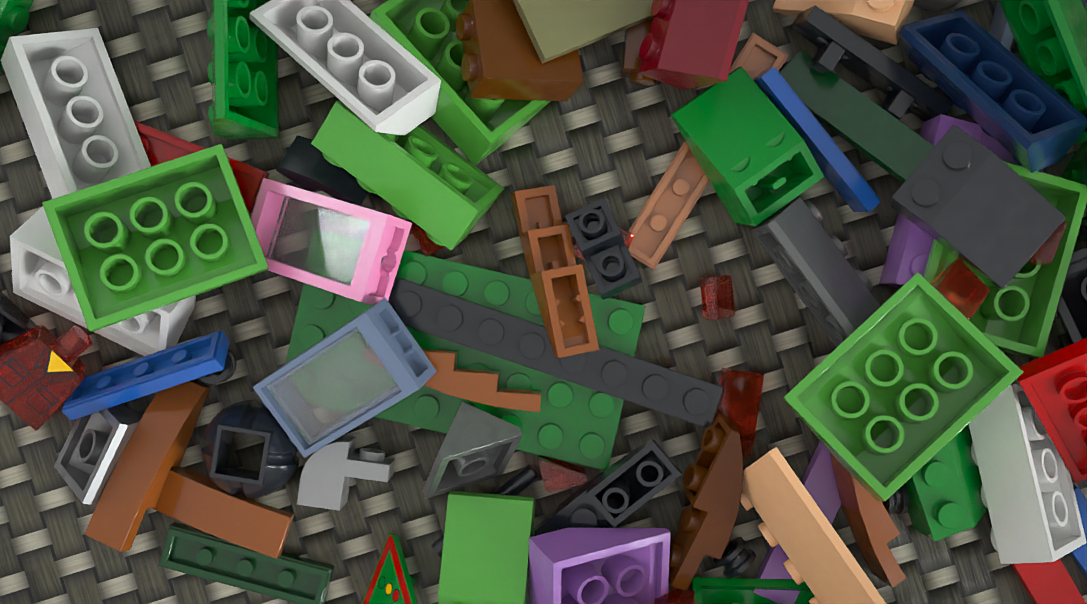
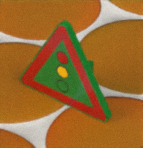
M397 534L388 535L362 604H418L412 585L415 583V579L409 575Z

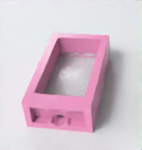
M266 178L262 180L251 216L269 267L268 271L362 303L374 305L384 298L387 301L389 300L412 225L411 222Z

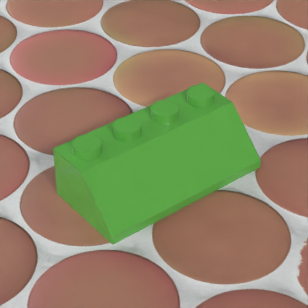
M340 100L335 102L311 143L322 152L323 157L329 163L344 168L357 178L358 184L370 193L378 194L391 204V208L397 215L404 219L412 220L426 231L427 237L432 242L440 246H446L449 250H453L467 237L505 189L421 124L405 136L375 132Z

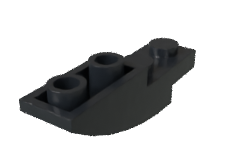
M651 439L612 464L560 503L554 513L534 528V536L565 528H608L611 525L616 527L681 476L682 472L656 441Z

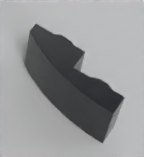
M297 135L276 168V171L307 191L315 192L319 188L335 199L361 206L368 191L358 184L357 178L344 168L329 163L323 157L322 152L311 144L312 139Z
M605 198L565 215L603 300L642 283L638 269Z

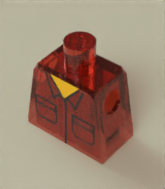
M37 325L0 345V400L35 431L38 430L83 381L85 365L78 356L93 345L89 336L80 327L74 325L57 338L45 326Z

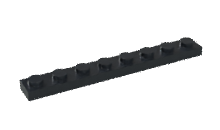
M395 277L389 296V304L407 327L706 428L712 424L724 389L716 384L600 345V350L555 358L544 326L399 277Z

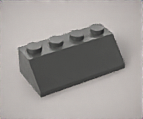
M798 197L750 229V231L837 348L884 303L879 305L870 293L873 286L867 276L859 269L854 271L845 258L848 252L843 243L835 235L829 236L821 226L820 222L823 221V218L814 204L809 200L804 202L801 197Z

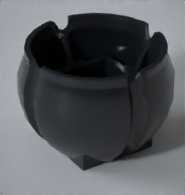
M256 400L237 402L222 409L211 420L205 430L203 438L207 440L208 445L201 449L203 467L212 482L228 494L238 495L244 492L247 498L267 496L283 487L292 478L299 466V458L295 456L299 450L290 441L289 436L264 404L260 406ZM233 431L266 437L260 472L228 466Z

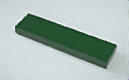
M801 49L780 72L782 77L817 120L900 182L904 183L935 146L832 71L820 74L809 66L813 57Z
M175 522L168 527L158 566L296 604H325L335 567L282 552L275 559L196 528Z

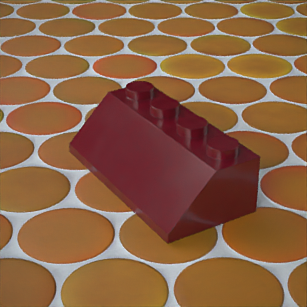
M653 0L651 15L654 17L650 32L645 36L640 46L639 58L642 61L638 73L682 90L727 82L749 0Z

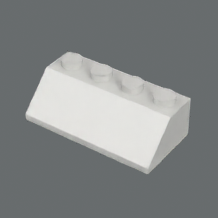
M270 0L250 12V20L375 132L405 136L435 114L441 79L350 0Z
M98 28L9 37L0 61L52 199L151 167Z
M42 206L10 235L13 293L88 329L50 223ZM196 295L93 332L143 356L176 346L195 307Z
M1014 381L969 423L973 441L971 455L974 463L979 467L982 480L981 499L989 511L992 524L991 542L994 549L998 551L1000 563L1054 562L1087 542L1070 472L1019 381Z

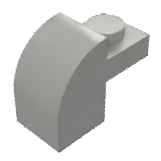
M357 436L337 438L313 453L306 462L301 473L297 505L340 511L348 501L351 477L388 482L394 473L395 459L386 458L385 451L379 449L361 448L359 454L354 453Z

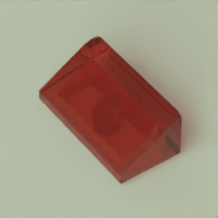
M722 367L719 386L724 389L714 415V421L718 413L726 415L740 434L743 456L752 457L764 374Z

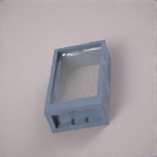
M384 298L273 371L253 386V388L261 398L264 406L270 410L289 436L290 441L297 447L302 456L306 458L419 390L437 370L387 299Z

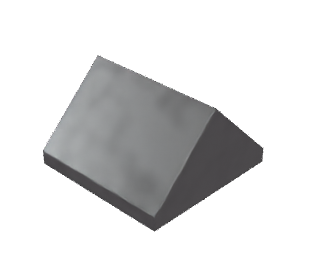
M462 402L422 491L425 499L502 475L523 436L520 428Z
M119 404L76 419L54 467L83 504L91 505L99 501L121 453L143 414Z

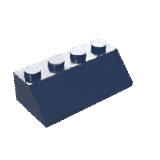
M963 10L903 25L899 31L909 60L922 71L923 76L941 88L951 98L955 106L968 113L981 126L984 133L996 139L1012 154L1013 159L1019 165L1026 167L1031 173L1060 162L1087 127V118Z

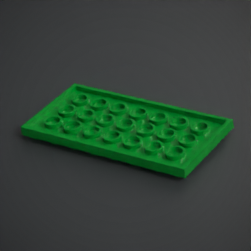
M316 230L307 271L351 285L364 241ZM403 251L396 277L545 327L531 279ZM303 283L285 363L373 305ZM588 293L598 344L634 357L646 306L613 298L603 300L600 295ZM406 326L421 349L458 351L457 368L500 371L499 388L541 391L540 412L494 407L450 396L423 385L419 390L374 417L447 434L461 403L464 402L518 426L523 436L515 450L602 470L609 467L624 403L623 399ZM359 330L290 374V377L308 402L346 411L355 409L396 384L384 366L366 357V348L370 346Z

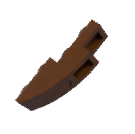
M718 413L713 425L708 426L701 441V450L695 462L689 464L684 472L682 488L691 505L684 508L680 517V527L673 541H670L669 582L671 586L686 591L704 555L721 559L730 539L741 499L743 453L740 434L728 417L721 413Z

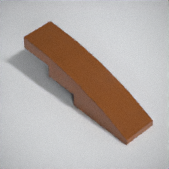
M555 185L514 191L510 195L534 293L555 358L600 350L583 265L576 264L569 225L562 223Z
M367 347L366 357L384 366L372 348ZM422 349L437 370L424 386L450 396L494 407L540 412L541 391L499 388L500 371L457 368L458 351Z
M191 380L157 392L121 453L84 535L119 552L131 549L146 509L156 507L171 467L180 466L210 390L209 387Z
M830 452L839 497L853 537L872 574L893 588L906 579L886 543L900 533L883 503L876 501Z
M180 466L171 467L156 507L153 508L193 528L275 559L282 553L294 517L292 513L257 502L258 498H247L244 492L238 495L228 494L218 488L208 476Z

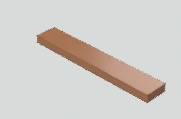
M752 33L732 64L729 73L738 67H742L754 79L761 72L772 67L779 71L788 54L755 33ZM686 141L680 147L623 238L631 257L651 270L656 268L709 183L706 174Z

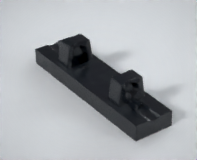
M816 5L799 13L790 27L818 47L809 64L810 67L820 74L833 71L837 63L840 62L886 94L880 107L898 120L908 110L921 120L928 121L941 114L947 115L954 104Z

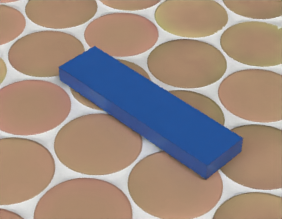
M772 67L757 75L753 81L803 138L824 176L852 211L870 212L881 203L879 197L778 70Z
M223 330L74 380L62 412L72 421L223 370L230 340Z

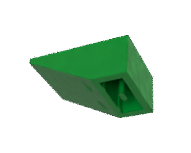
M738 67L729 73L727 82L712 85L670 114L735 223L757 226L824 178L803 138L742 67Z

